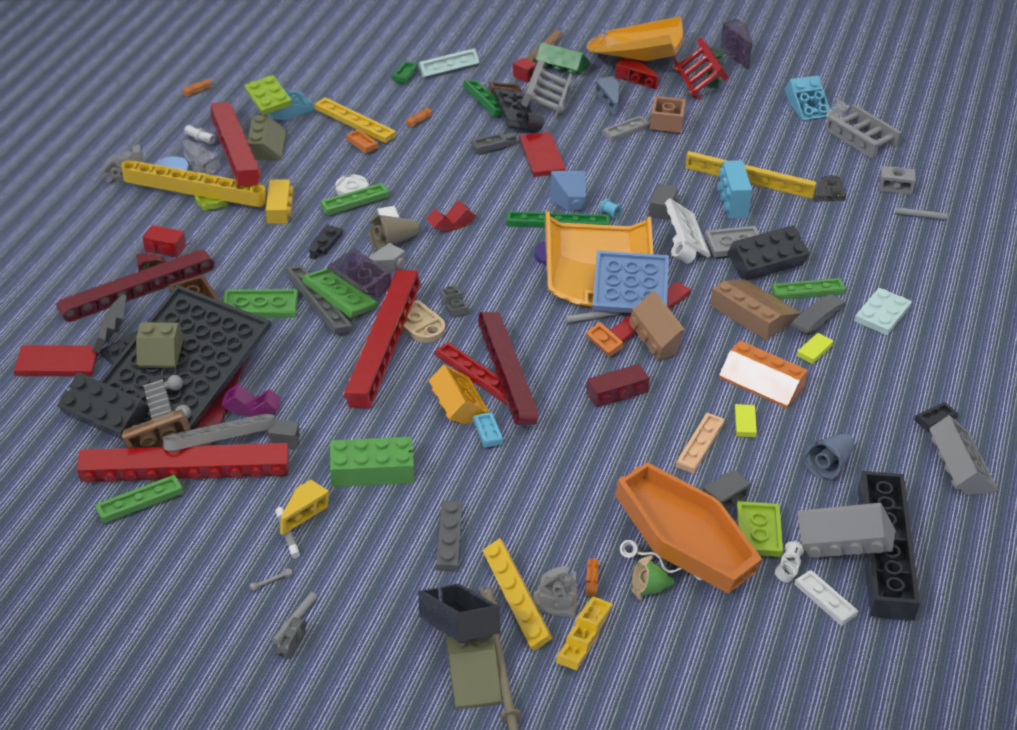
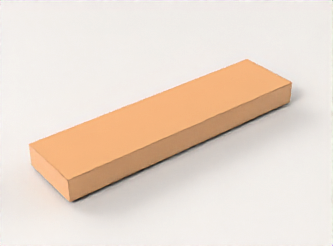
M706 413L676 461L675 467L694 474L722 429L725 419Z

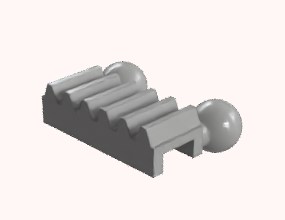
M172 375L166 382L162 379L143 385L152 419L172 412L167 389L173 391L181 389L183 380L180 376ZM180 405L175 409V411L183 409L187 419L191 416V410L186 405Z

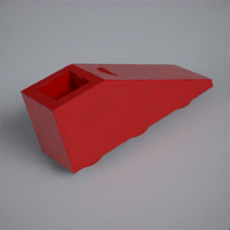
M622 57L616 64L615 78L658 89L659 75L640 61Z

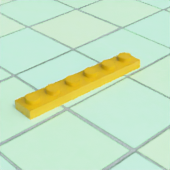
M326 97L314 104L315 110L348 126L359 129L381 142L387 143L396 137L395 130Z
M499 538L482 551L530 648L535 651L552 640L553 637L506 545Z

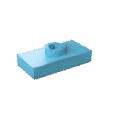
M492 412L473 416V423L484 448L503 444V437Z

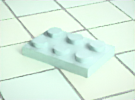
M878 288L855 315L854 321L888 335L909 310L912 301L885 289Z

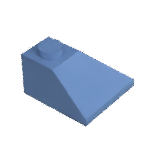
M551 171L550 201L568 211H585L586 172Z

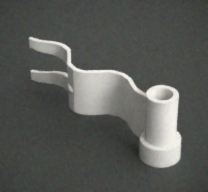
M626 540L620 546V552L624 557L630 558L636 554H652L659 558L661 566L666 572L673 573L682 569H669L662 557L658 556L654 551H640L638 544L633 540ZM629 545L633 546L632 552L628 550Z

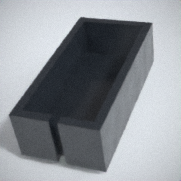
M795 225L733 241L727 254L740 278L751 280L804 265L810 252L804 241H800L801 236Z
M79 372L68 386L71 390H66L57 403V406L67 416L123 440V431L134 425L142 424L150 410L142 399Z
M461 584L442 586L441 601L439 600L438 588L418 591L419 617L447 634V636L452 637L458 643H469L471 639L475 638L489 639L492 635L501 633L500 606Z

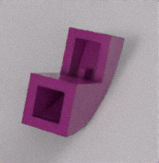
M237 384L225 392L222 407L235 414L248 417L273 414L278 411L281 397L270 388L255 397L240 384Z

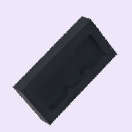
M943 402L915 415L914 421L929 432V428L948 415L953 419H957L958 413L946 402Z

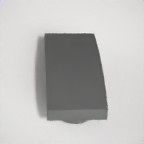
M447 286L439 290L443 303L451 317L469 314V307L464 302L462 292L457 286Z

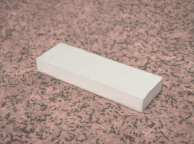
M812 570L795 579L794 585L841 626L858 615V610Z

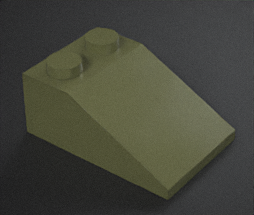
M493 635L489 639H471L469 643H458L452 637L446 636V655L455 710L502 704Z

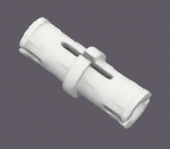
M187 125L184 129L186 135L194 137L197 141H204L210 145L216 141L214 139L216 138L215 135L205 132L202 128L197 129Z

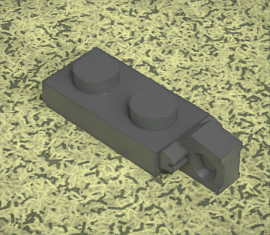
M500 132L472 139L471 146L476 153H484L516 144L517 136L514 132L504 135Z

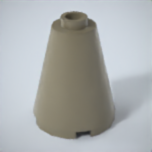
M374 215L369 222L372 223V228H369V237L372 245L378 247L377 250L388 243L396 245L417 236L419 232V225L413 219Z

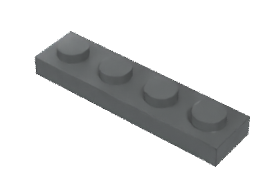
M461 501L441 502L436 570L458 571L463 502Z

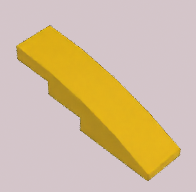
M594 596L591 597L577 616L575 626L567 635L565 645L557 654L556 663L576 671L578 670L600 633L613 603Z

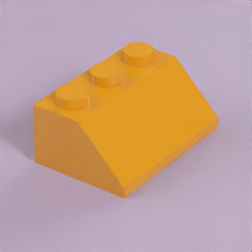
M443 364L429 379L433 393L438 396L439 404L445 409L447 418L452 422L457 421L461 424L473 422V416L490 413L468 376Z

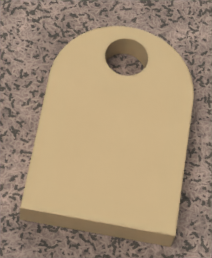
M417 299L412 305L403 331L416 341L424 343L434 342L445 334V322L439 315Z

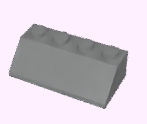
M949 415L929 428L932 433L931 440L939 448L938 454L945 461L946 465L944 467L952 476L951 482L957 490L961 489L967 495L998 491L970 432Z
M881 503L798 511L802 546L810 558L889 552L893 549L896 530Z

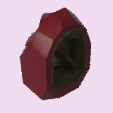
M147 252L136 254L138 271L166 262L163 257L156 254H148Z

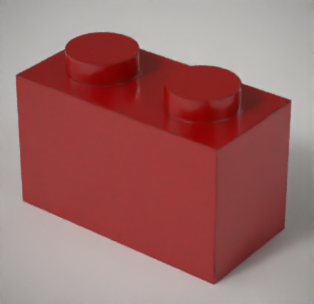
M151 225L142 237L145 251L177 258L186 246L184 231Z

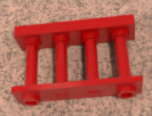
M702 37L697 40L700 45L698 49L679 63L675 58L672 59L675 63L673 67L678 73H681L690 88L688 92L692 97L696 96L699 101L702 98L698 92L715 78L721 77L723 81L729 78L715 54ZM703 54V57L700 58V59H699L697 62H695L693 65H691L688 69H686V70L683 69L686 65H688L690 62H692L695 58H697L699 55ZM705 62H708V65L701 69L698 73H696L691 78L688 77L701 65H703ZM710 70H713L712 74H710L707 78H705L703 81H701L698 85L694 87L693 83H695L697 80L703 77Z

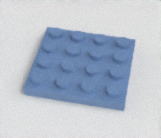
M597 250L592 310L632 313V309L652 291H656L667 306L669 255Z

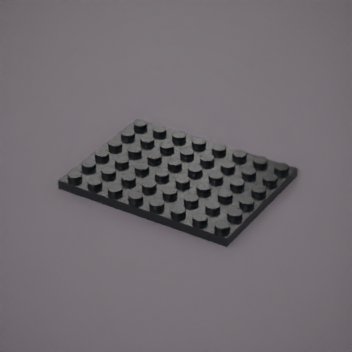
M176 285L147 321L179 323L184 339L176 368L138 367L135 336L99 381L142 399L148 406L143 385L162 379L166 382L172 375L180 376L183 380L181 389L177 391L167 389L172 411H175L180 405H186L190 408L191 416L188 422L190 429L193 430L272 326L271 321ZM150 411L148 412L147 416L145 417L142 423H145L152 419Z

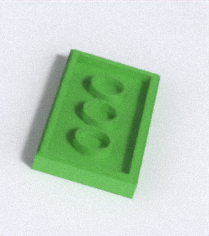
M330 267L302 277L303 283L350 318L378 307L377 301Z
M298 289L225 290L223 303L262 318H296Z

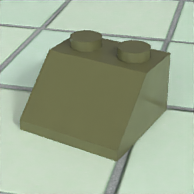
M140 322L136 336L138 367L176 368L184 339L179 323Z

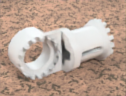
M788 541L786 543V552L782 555L780 564L775 569L777 578L785 583L791 582L797 575L801 564L800 556L804 553L802 544L796 541Z

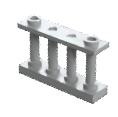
M538 60L521 105L527 107L529 101L537 102L555 110L553 118L556 119L558 114H562L565 107L562 104L567 89L570 90L573 81L571 77L573 74L570 73L567 80L544 71L545 69L542 68L544 62ZM542 77H545V78H547V79H549V80H552V81H554V82H556V83H559V84L563 85L564 88H562V87H560V86H558V85H555V84H553V83H550V82H548V81H546V80H543V79H541V78H542ZM541 85V86H544V87H546V88H549V89H551V90H553V91H556V92L560 93L561 96H559V95H557V94H554V93H552V92H549V91H547V90H545V89H542V88H540V87H538V86ZM538 93V94L543 95V96H545V97H547V98H550V99H552V100H555V101L558 102V104H555V103H553V102H551V101H548V100L543 99V98H541V97H539V96H536L535 94Z
M855 104L851 105L850 115L839 119L833 114L827 116L825 130L870 158L876 157L878 147L886 142L896 147L899 145L900 131ZM853 120L857 124L851 126L847 123ZM865 127L870 131L862 133L859 130ZM878 135L881 138L875 141L870 137Z

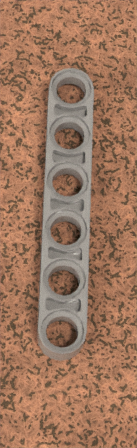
M262 414L163 437V447L169 451L179 450L268 430L270 427H273L275 416L272 414Z

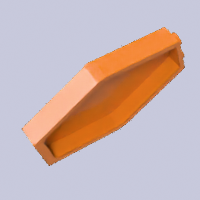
M648 462L641 467L637 466L630 474L622 476L617 481L616 498L651 549L658 556L728 594L757 572L762 558L721 502L715 497Z

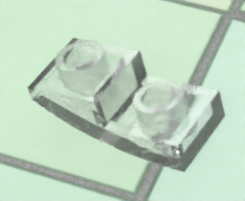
M837 97L825 116L833 114L841 119L845 116L850 106Z

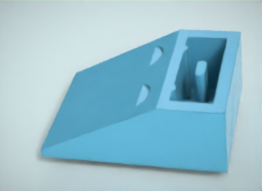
M819 75L789 80L785 87V92L790 105L802 121L827 118V116L831 115Z
M284 89L291 98L292 105L267 115L272 119L287 120L314 111L315 108L312 101L304 96V93L300 91L291 92L288 89Z

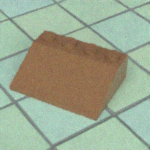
M746 279L726 280L712 288L710 306L765 340H768L788 326L801 314V312Z

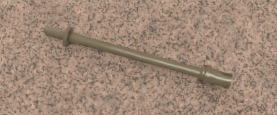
M486 586L487 594H485L484 587L479 589L480 596L498 605L494 601L492 587ZM495 634L493 635L505 707V711L501 714L500 718L503 723L508 724L509 730H519L517 722L522 718V713L520 710L514 709L500 636Z

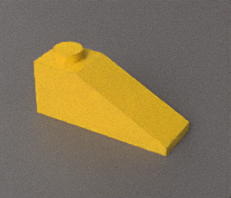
M309 480L297 487L281 515L280 534H286L328 508L329 491L313 480Z

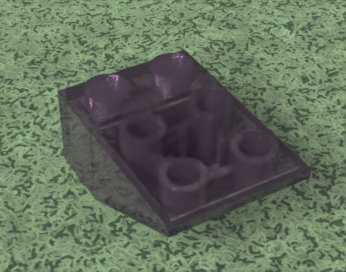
M739 19L723 23L720 49L743 67L749 69L753 42L747 25Z

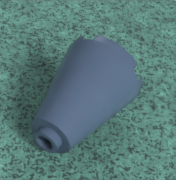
M842 433L811 443L805 451L807 468L820 479L835 478L841 473L854 450V439L850 435Z

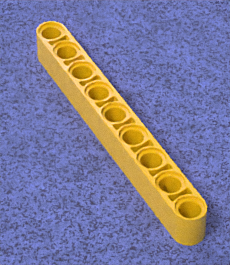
M127 160L121 164L123 180L127 183L261 207L266 204V190L262 184L237 186L235 179Z

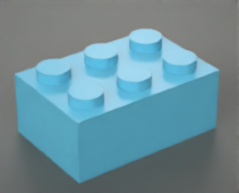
M743 160L723 161L722 168H719L720 182L717 183L720 200L723 202V210L727 213L728 218H748L752 187Z

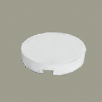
M360 175L342 176L335 183L336 193L342 195L369 187L367 179Z

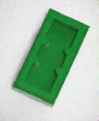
M404 61L392 75V81L406 84L418 70V64Z

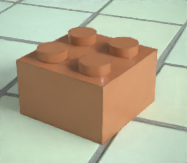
M655 96L651 111L650 129L681 133L686 99Z

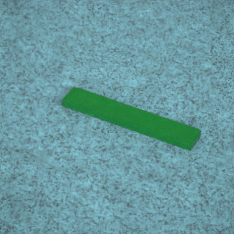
M507 211V226L545 228L546 212ZM550 213L551 217L561 223L610 225V215Z

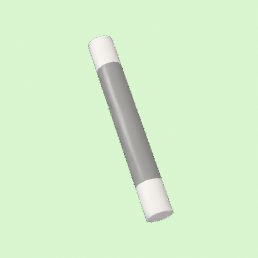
M278 507L275 510L279 523L284 512L282 507ZM292 531L284 534L292 558H298L300 553Z

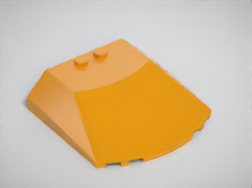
M678 16L606 31L605 36L600 34L598 38H592L587 43V49L595 53L643 61L675 56L684 43L682 18Z
M546 211L545 242L548 291L571 303L592 308L597 250L653 254L651 217H647L645 221L632 226L561 223L550 216V211Z

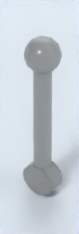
M287 568L281 574L258 583L252 582L250 589L256 591L258 587L280 578H290L292 570Z

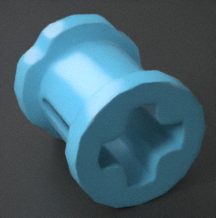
M608 198L601 202L600 212L608 213L613 219L620 216L622 211L620 204H614Z

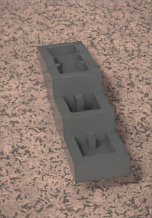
M122 294L107 311L95 337L92 351L100 353L104 342L109 343L113 332H118L124 319L126 295Z
M832 294L827 295L804 310L792 321L790 326L806 334L820 329L826 320L834 317L837 310L844 308L846 301Z

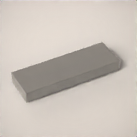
M638 116L603 129L602 135L613 142L650 128V122L642 116Z

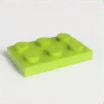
M274 75L266 76L244 85L245 91L262 115L292 105L291 98Z
M737 501V525L760 556L782 557L783 543L780 505Z

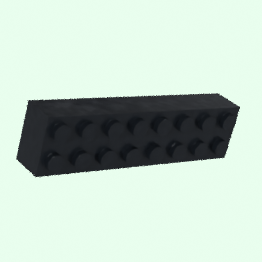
M862 471L858 485L859 505L881 503L896 530L892 551L864 553L870 617L915 620L920 599L904 474Z

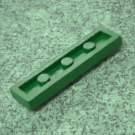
M464 80L463 87L484 108L490 111L493 116L500 117L502 115L494 96L478 80Z

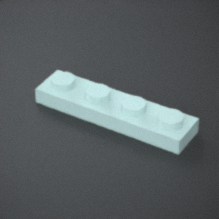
M474 48L421 61L418 64L422 76L425 78L477 65L480 62Z

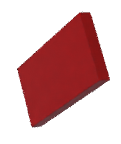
M551 132L519 135V141L533 177L551 175V171H566Z
M22 345L13 371L15 376H76L78 372L86 376H93L98 352L92 351L93 346Z

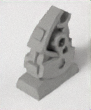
M140 144L134 145L132 152L125 151L119 156L113 154L107 159L100 171V178H103V175H108L109 177L106 178L107 183L113 179L124 181L121 164L124 161L133 160L144 163Z
M568 566L551 569L541 576L538 590L534 591L533 600L540 614L575 618L578 593L575 582L576 572L573 571L571 574H568Z

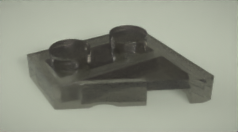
M822 176L813 201H845L846 193L839 176Z

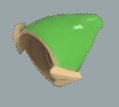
M652 555L640 559L633 571V588L631 589L640 601L643 600L642 596L662 592L674 584V578L666 574L658 564L651 561Z

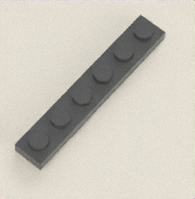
M304 266L286 267L285 274L334 334L351 332L352 325L341 311L302 282V277L309 274Z

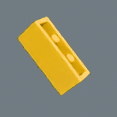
M269 180L266 203L267 224H288V217L292 216V196H294V187L290 186V180Z

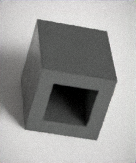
M275 419L273 427H270L268 431V438L271 439V444L288 443V449L296 450L300 439L299 422Z

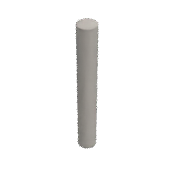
M896 207L895 214L942 220H947L948 213Z
M595 311L566 316L565 319L566 323L616 316L620 315V312Z
M310 592L272 638L274 644L278 645L292 618L301 619L318 598L314 592Z

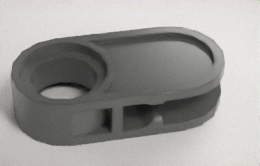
M296 617L292 618L278 642L277 656L284 655V658H291L304 636L307 626L306 620Z

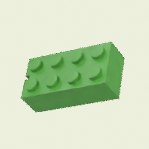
M412 437L330 440L331 486L414 483Z

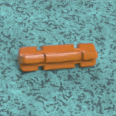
M205 79L202 82L190 85V87L183 88V94L188 97L192 93L196 94L205 90V88L208 89L212 87L211 81Z
M427 107L407 118V126L413 127L431 117L432 110Z
M590 558L587 561L585 589L587 596L597 595L598 559Z

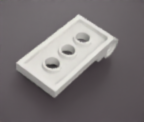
M669 198L665 202L668 209L667 213L670 215L671 223L677 233L673 238L672 256L685 264H689L694 260L696 251L709 257V250L694 213Z

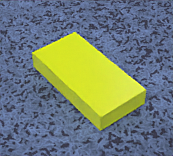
M817 333L797 351V356L813 364L833 346L834 341Z
M735 404L736 436L756 438L755 405Z

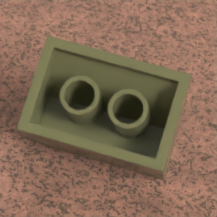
M252 116L248 142L255 160H282L286 130L269 116Z

